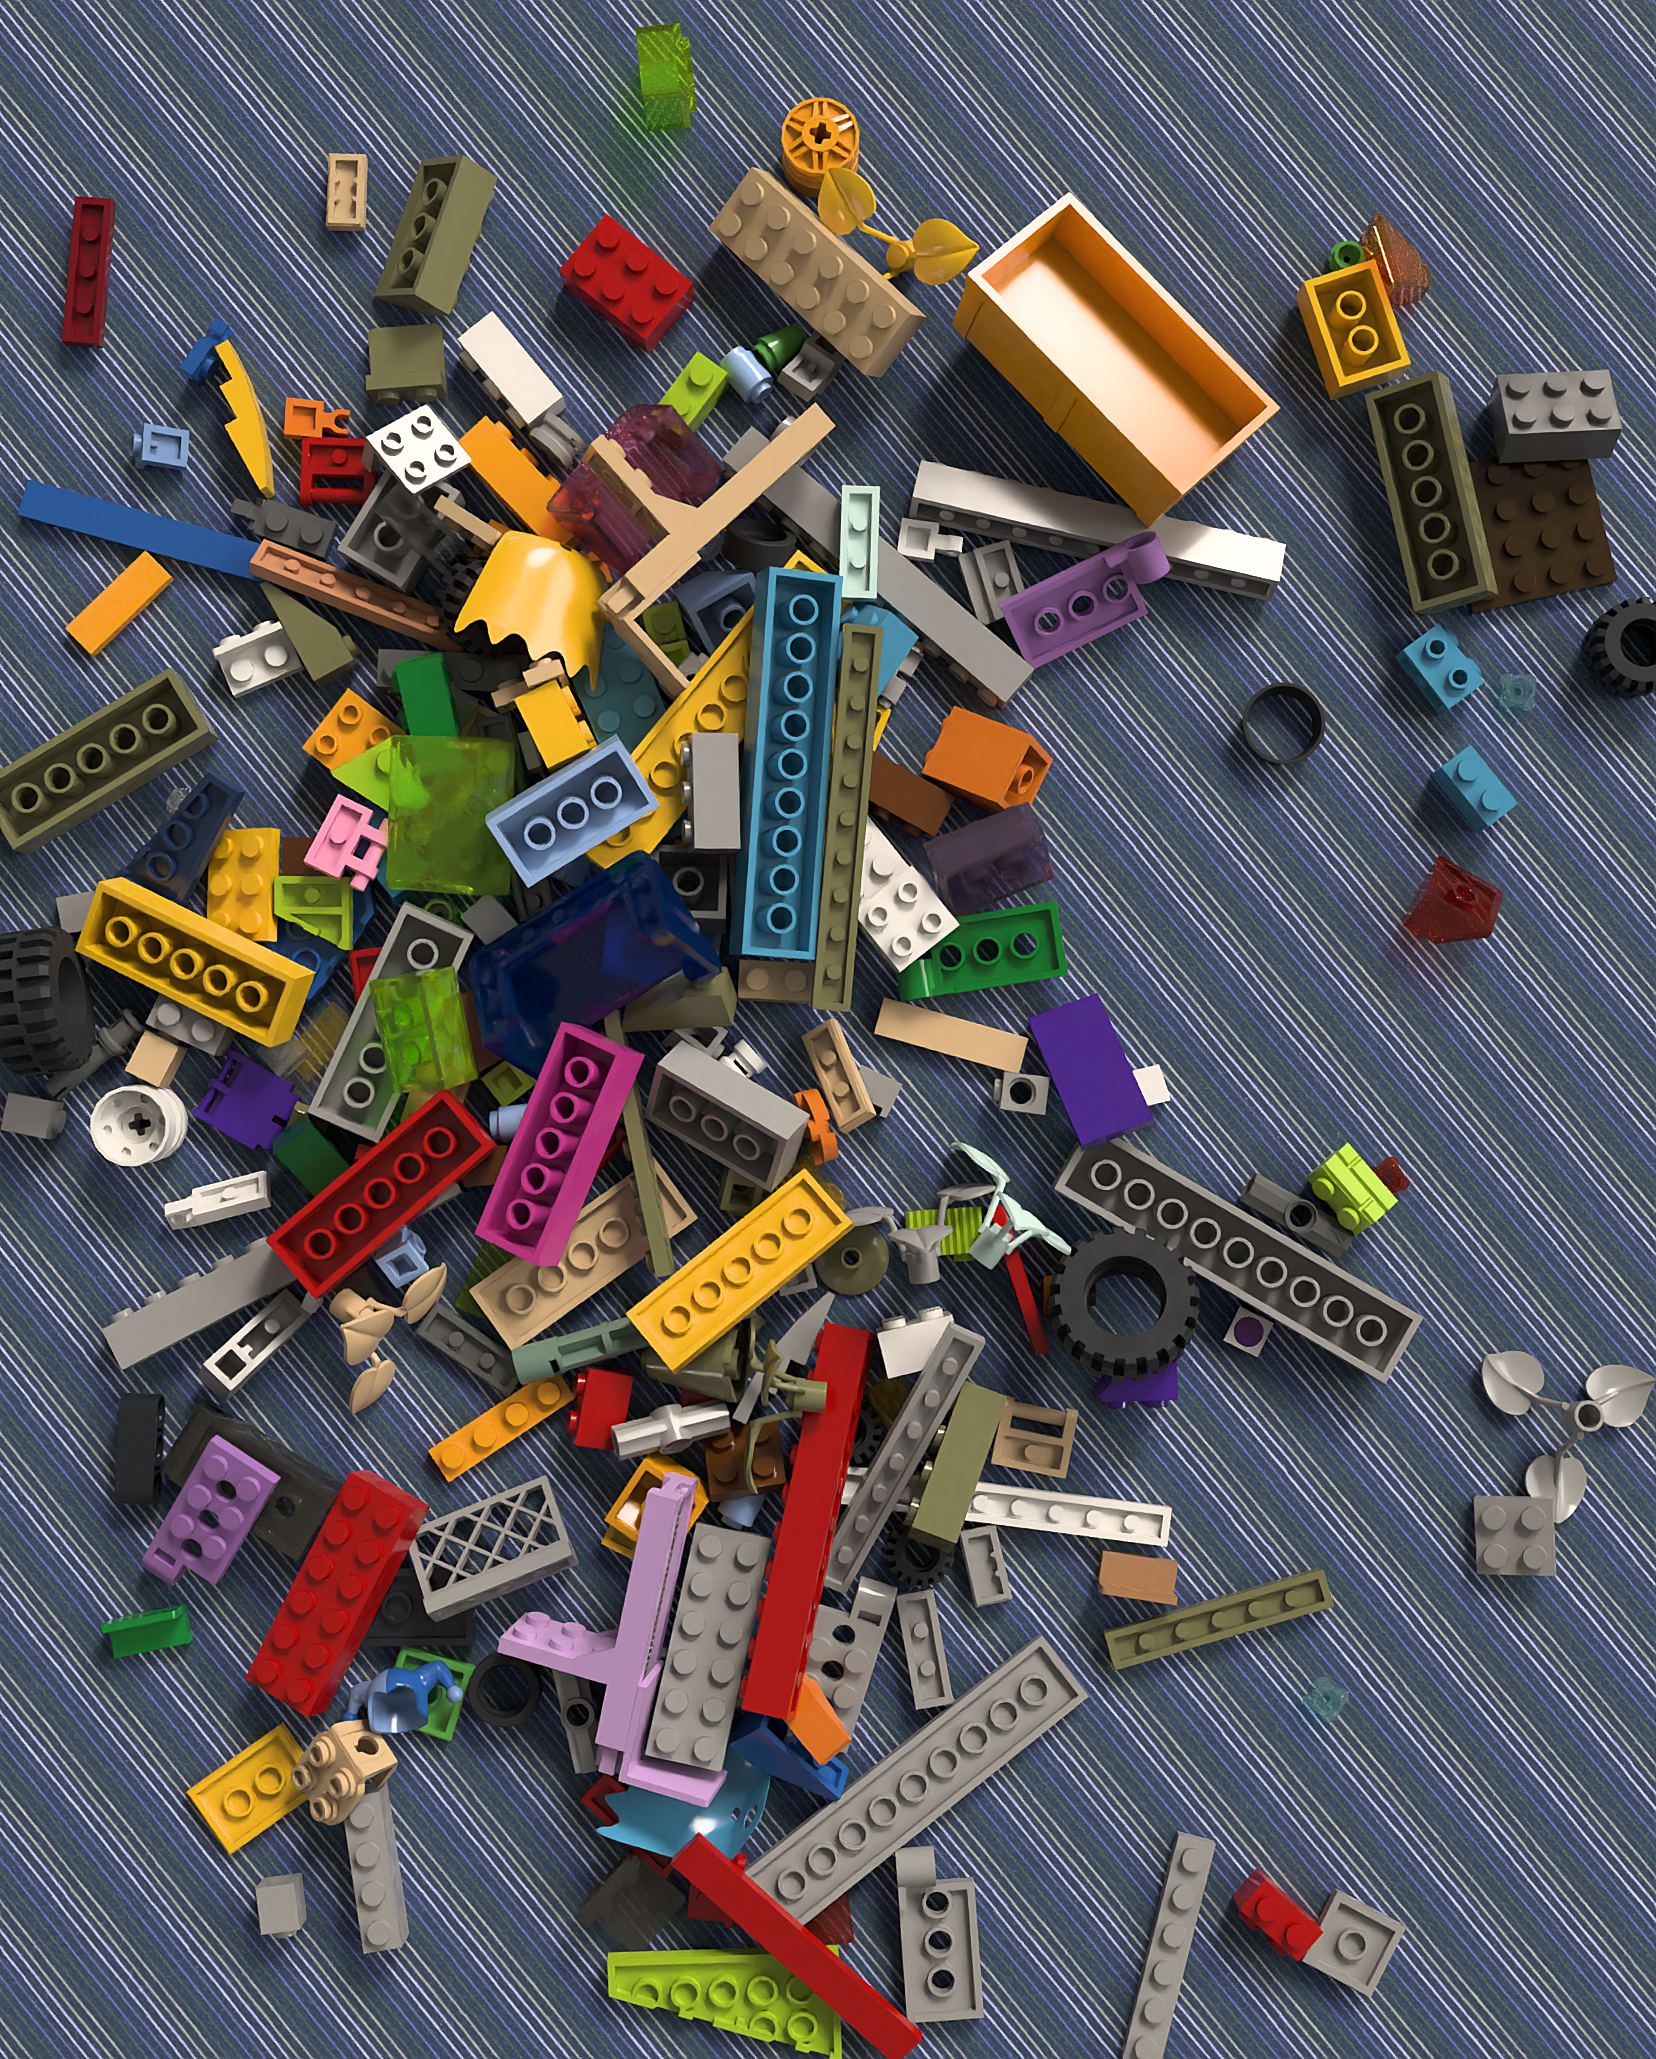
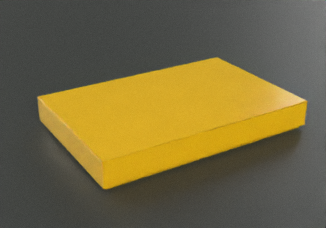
M283 1722L186 1792L229 1855L308 1799L304 1791L296 1789L291 1781V1771L298 1763L304 1751Z

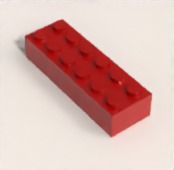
M442 1088L265 1241L314 1299L323 1298L497 1150L499 1146L450 1089Z
M370 1470L350 1472L245 1679L306 1717L327 1711L431 1506Z

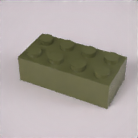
M964 1381L944 1417L948 1419L946 1426L940 1424L933 1438L929 1452L935 1454L933 1462L926 1461L920 1474L916 1488L922 1490L920 1499L913 1497L903 1522V1525L909 1526L906 1537L948 1553L954 1548L1006 1404L1007 1396Z

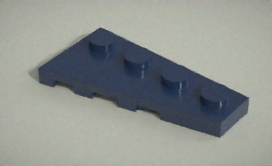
M217 771L208 772L178 805L179 809L170 819L165 820L157 828V833L146 845H142L133 855L134 859L113 878L123 877L185 908L246 791Z

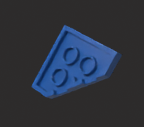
M369 880L363 892L353 888V948L378 915L372 880ZM279 916L277 942H265L267 949L316 972L305 1002L316 1000L349 955L348 951H352L343 950L337 947L338 945L320 936H316L304 930L303 927Z

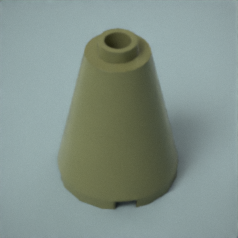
M732 1327L675 1375L652 1346H648V1348H644L642 1351V1370L647 1371L650 1379L729 1403L737 1402V1400L742 1399L747 1383L745 1365H743L747 1333L744 1327Z

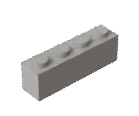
M387 1781L380 1787L376 1783L365 1784L364 1795L344 1820L363 1954L402 1948L409 1935Z

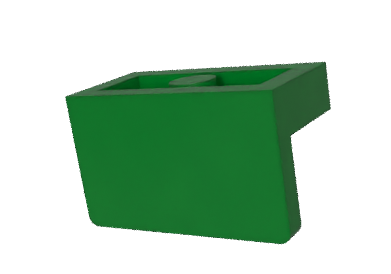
M186 1603L111 1618L100 1625L101 1634L110 1633L114 1659L187 1644L193 1641Z

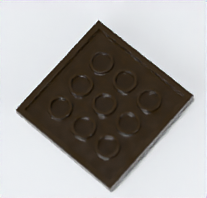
M1497 456L1468 463L1499 594L1467 604L1469 616L1610 585L1617 581L1588 459L1499 463Z

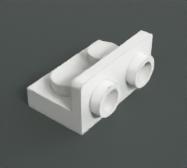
M270 620L260 623L253 628L254 632L240 637V635L227 637L219 642V647L211 650L214 658L221 665L234 697H241L305 670L301 658L281 621L275 623V621Z

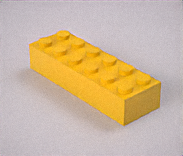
M123 877L98 882L75 951L269 1048L291 1040L316 972Z

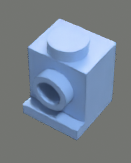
M407 1227L376 1252V1263L396 1289L429 1271V1266L424 1261L425 1245L421 1238L411 1230H408Z

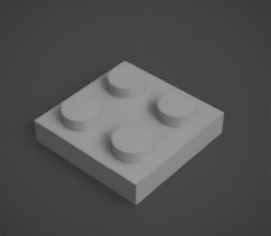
M1474 1496L1477 1574L1556 1576L1553 1497Z
M1334 1888L1317 1921L1324 1933L1304 1954L1301 1960L1371 1998L1406 1928L1402 1923Z

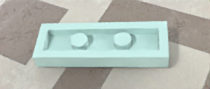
M842 485L839 575L843 576L841 601L876 602L880 486Z

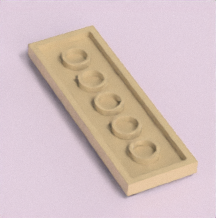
M653 1157L670 1239L697 1220L698 1217L659 1162ZM635 1171L581 1209L558 1266H536L516 1256L469 1290L511 1351L524 1345L645 1257V1251L650 1250L648 1236H642L638 1224V1213L643 1212L640 1198H634L630 1184V1176H634Z

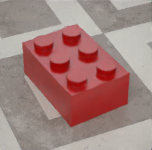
M608 214L601 219L559 269L565 288L648 355L695 299L693 283Z

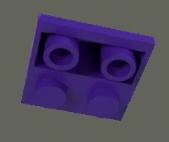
M1171 1361L1168 1364L1167 1370L1158 1376L1154 1372L1149 1373L1146 1380L1134 1382L1133 1377H1124L1123 1383L1112 1382V1376L1104 1374L1092 1387V1395L1102 1402L1103 1405H1106V1408L1110 1409L1130 1408L1129 1401H1140V1404H1145V1407L1148 1408L1168 1407V1400H1178L1177 1362Z

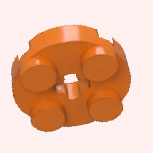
M813 1088L793 1094L794 1105L810 1114L802 1140L807 1138L810 1140L811 1144L808 1145V1150L814 1166L837 1159L839 1153L834 1131L830 1132L827 1122L830 1116L819 1091Z

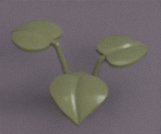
M759 1315L751 1317L748 1324L745 1347L746 1377L751 1378V1369L764 1373L761 1384L762 1406H768L769 1388L772 1387L787 1391L785 1405L793 1406V1410L751 1421L745 1442L743 1468L747 1486L753 1494H758L751 1474V1463L754 1444L762 1426L792 1417L802 1418V1411L824 1413L827 1382L805 1380V1378H796L777 1371L784 1357L777 1351L774 1339L769 1340L764 1364L760 1365L758 1363L754 1346L760 1330L766 1324V1321ZM773 1377L786 1381L788 1383L775 1381Z

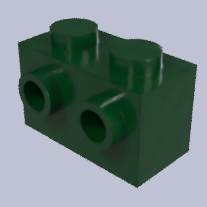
M308 1112L271 1141L274 1150L273 1161L285 1174L291 1171L299 1179L297 1186L310 1201L354 1164Z

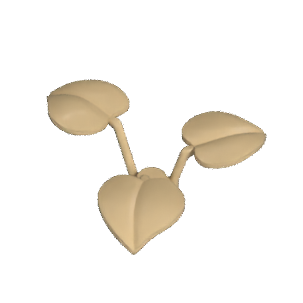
M444 1262L441 1263V1266L429 1270L414 1281L406 1292L402 1306L399 1308L378 1303L371 1297L365 1301L350 1288L343 1289L332 1300L329 1312L344 1323L340 1325L344 1340L343 1354L345 1361L349 1365L354 1366L370 1357L372 1362L371 1368L360 1374L352 1388L349 1400V1412L352 1415L375 1402L391 1384L395 1374V1364L391 1360H385L381 1363L374 1351L379 1341L390 1330L394 1322V1315L398 1317L404 1316V1321L412 1324L426 1316L434 1304L439 1301L447 1278V1267Z

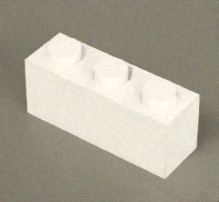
M493 311L458 338L463 351L459 354L462 361L472 373L477 369L486 378L482 384L496 401L502 398L510 407L506 410V413L519 429L524 425L529 432L534 427L539 428L545 423L544 416L547 412L558 415L566 408L562 394Z

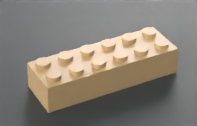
M751 167L708 228L864 375L882 377L927 318L848 243L825 227L821 219L771 172Z

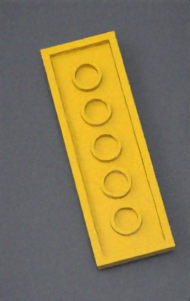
M804 1168L625 1314L675 1375L851 1231L854 1225Z

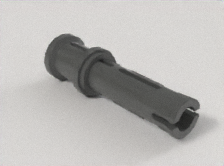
M128 1006L123 1010L124 1015L109 1028H101L97 1034L98 1039L92 1044L93 1052L88 1058L89 1061L77 1070L56 1073L44 1082L52 1096L56 1095V1099L61 1101L71 1090L82 1083L110 1058L125 1054L128 1045L140 1035H143L145 1030L151 1031L141 1015Z

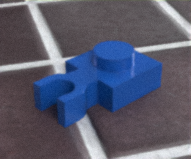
M218 318L214 319L204 339L199 337L179 367L189 380L200 387L206 379H211L219 368V359L221 357L215 346L226 340L229 341L234 334L233 331L228 329L229 325Z

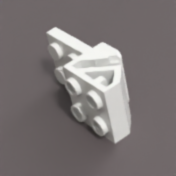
M867 815L858 928L871 943L876 945L886 961L900 973L957 928L959 923L916 869L906 864Z

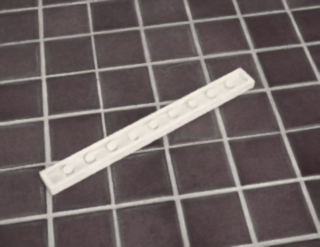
M849 1466L841 1504H849L869 1467ZM912 1474L892 1511L907 1513L913 1497L920 1499L922 1490L916 1488L920 1474ZM978 1482L965 1520L1167 1547L1172 1508L1169 1506Z

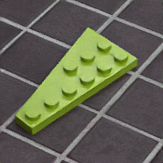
M825 1945L839 1957L838 1945ZM764 1947L608 1952L609 1997L651 2009L660 2007L678 2012L679 2017L689 2020L695 2017L713 2022L712 2026L766 2042L780 2041L794 2045L795 2050L809 2053L811 2050L829 2055V2059H842L841 2016Z

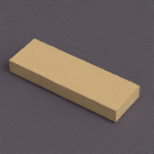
M830 1018L801 1036L839 1131L846 1134L876 1116L838 1021Z

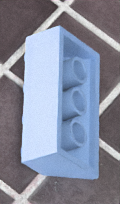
M615 734L485 816V823L529 888L653 811L660 804L618 735Z

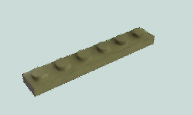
M1319 1567L1103 1631L1113 1668L1116 1671L1334 1607L1324 1570Z

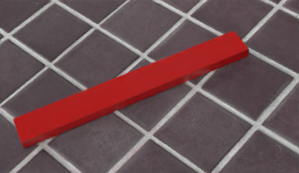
M698 1832L672 1857L671 1865L888 2059H902L922 2041V2032L701 1833Z

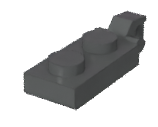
M259 497L256 504L235 498L230 511L235 514L236 518L248 521L246 529L254 532L257 537L322 560H327L339 528L337 523Z

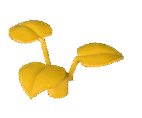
M831 167L826 171L818 198V212L822 223L832 233L837 235L850 234L857 226L862 232L888 243L886 261L890 271L882 275L887 281L893 277H898L900 272L914 271L916 277L921 282L928 285H941L959 275L977 254L979 245L963 234L954 224L944 219L934 218L923 222L915 231L913 240L898 241L895 236H888L867 226L863 220L870 218L876 210V199L870 185L860 175L846 168Z

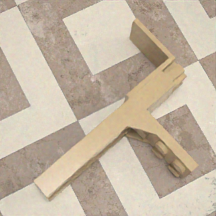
M816 402L699 508L655 494L650 489L653 485L647 475L639 468L634 471L624 459L626 453L614 439L607 440L603 434L590 444L582 458L583 462L657 544L655 548L605 592L595 605L600 609L599 612L615 627L613 630L674 697L685 691L691 683L634 620L701 559L698 552L836 426Z

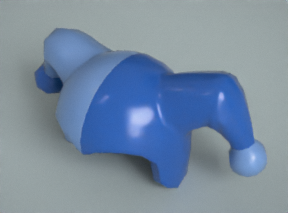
M434 1660L413 1671L401 1667L386 1669L373 1680L361 1682L350 1689L347 1712L342 1715L341 1721L358 1720L357 1713L361 1706L365 1704L368 1707V1719L372 1732L398 1734L413 1731L428 1723V1693L436 1684L446 1689V1698L451 1703L461 1701L463 1690L456 1686L449 1667L442 1660Z

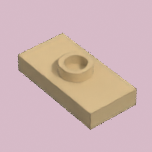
M329 153L326 226L329 231H365L368 173V158L366 154Z

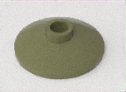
M870 1224L854 1226L851 1231L816 1258L814 1263L819 1277L829 1288L842 1294L856 1295L871 1290L882 1280L888 1268L889 1251L885 1239L875 1227ZM849 1250H854L859 1254V1260L854 1265H849L844 1260V1255Z

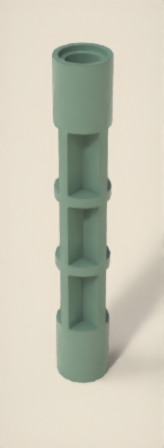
M754 1309L743 1319L757 1316L756 1309ZM624 1317L611 1322H601L600 1325L561 1337L554 1336L512 1349V1358L520 1383L526 1385L566 1373L570 1369L607 1358L613 1359L618 1357V1355L651 1345L630 1319Z

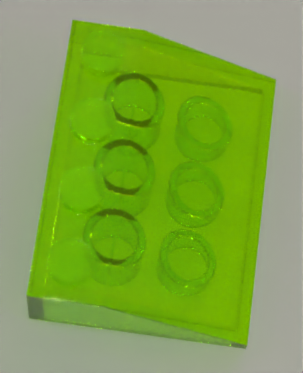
M391 735L386 888L466 895H509L511 861L486 825L485 816L513 799L516 743L504 738Z

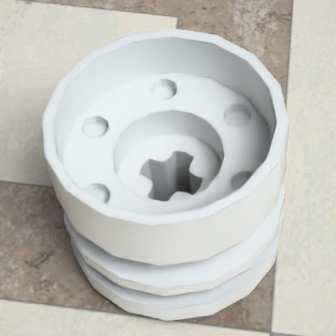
M153 1084L124 1086L108 1092L96 1104L90 1123V1134L95 1147L107 1160L121 1166H140L171 1156L182 1145L188 1131V1115L183 1102L172 1090L160 1088ZM150 1119L151 1126L141 1128L140 1120Z

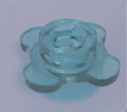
M1507 672L1500 677L1499 683L1502 686V693L1498 698V704L1501 708L1519 707L1523 711H1529L1535 706L1533 697L1536 692L1535 686L1537 681L1534 676L1530 674L1514 676L1512 673ZM1519 689L1520 695H1516L1514 690Z
M1320 1676L1316 1678L1315 1687L1312 1692L1304 1696L1303 1704L1306 1709L1318 1712L1325 1722H1333L1341 1712L1343 1705L1348 1702L1349 1694L1344 1688H1337L1332 1685L1328 1677ZM1329 1696V1701L1323 1702V1697Z

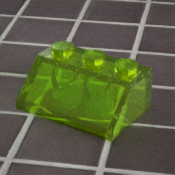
M455 966L424 969L368 981L392 1093L444 1090L478 1079Z

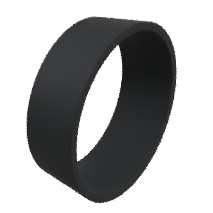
M1288 682L1270 684L1259 690L1247 704L1243 717V736L1252 753L1265 762L1272 764L1299 762L1310 756L1322 741L1325 732L1324 711L1318 699L1306 688ZM1271 695H1287L1297 699L1306 707L1312 719L1313 733L1308 746L1301 754L1289 760H1278L1266 756L1256 748L1248 733L1247 718L1251 709L1260 700Z

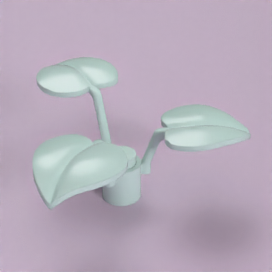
M960 1142L951 1144L950 1149L965 1151L978 1165L988 1171L997 1185L984 1222L978 1229L981 1235L968 1250L974 1258L992 1270L1005 1253L1010 1255L1014 1248L1030 1237L1045 1240L1059 1251L1070 1255L1071 1247L1060 1236L1046 1228L1033 1214L1022 1210L1021 1206L1014 1199L1002 1193L1006 1182L1009 1183L1010 1179L996 1162L972 1146ZM999 1200H1001L1010 1219L1003 1228L996 1223L990 1228ZM1013 1226L1015 1230H1028L1009 1243L1013 1237L1008 1232Z

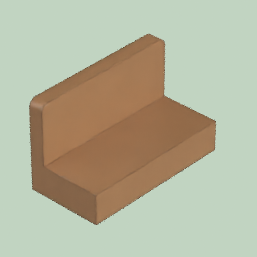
M1101 1549L1096 1587L1101 1594L1177 1605L1178 1597L1175 1595L1174 1589L1178 1562L1172 1559Z

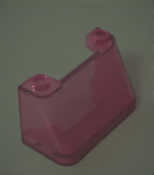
M634 405L625 410L603 435L607 440L614 439L626 453L624 459L634 471L639 468L647 475L653 485L650 489L655 494L678 502L684 497H703L714 488L716 479L723 472L673 405ZM582 460L551 497L546 506L547 512L573 537L619 576L623 577L649 553L644 546L651 537Z

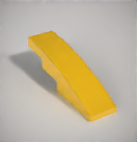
M226 340L215 346L232 379L220 385V388L237 419L224 426L260 491L267 499L274 497L272 456L265 421L253 385L233 346Z

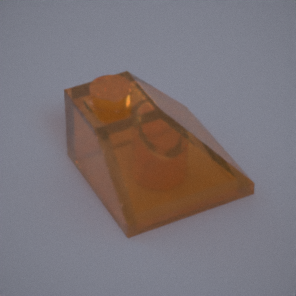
M1381 214L1373 216L1358 244L1364 251L1365 262L1375 259L1392 309L1422 300L1431 284V274L1427 264H1422L1419 252Z

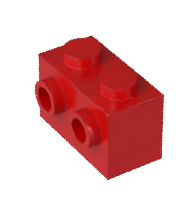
M587 1364L582 1367L581 1373H576L572 1391L573 1395L577 1396L574 1411L569 1410L565 1431L570 1433L569 1438L574 1445L615 1451L611 1436V1426L622 1424L626 1421L634 1376L627 1369Z
M1258 1867L1233 1895L1240 1909L1237 1914L1239 1918L1252 1930L1255 1931L1260 1927L1269 1935L1266 1941L1282 1957L1289 1953L1295 1960L1299 1961L1324 1933L1316 1920Z

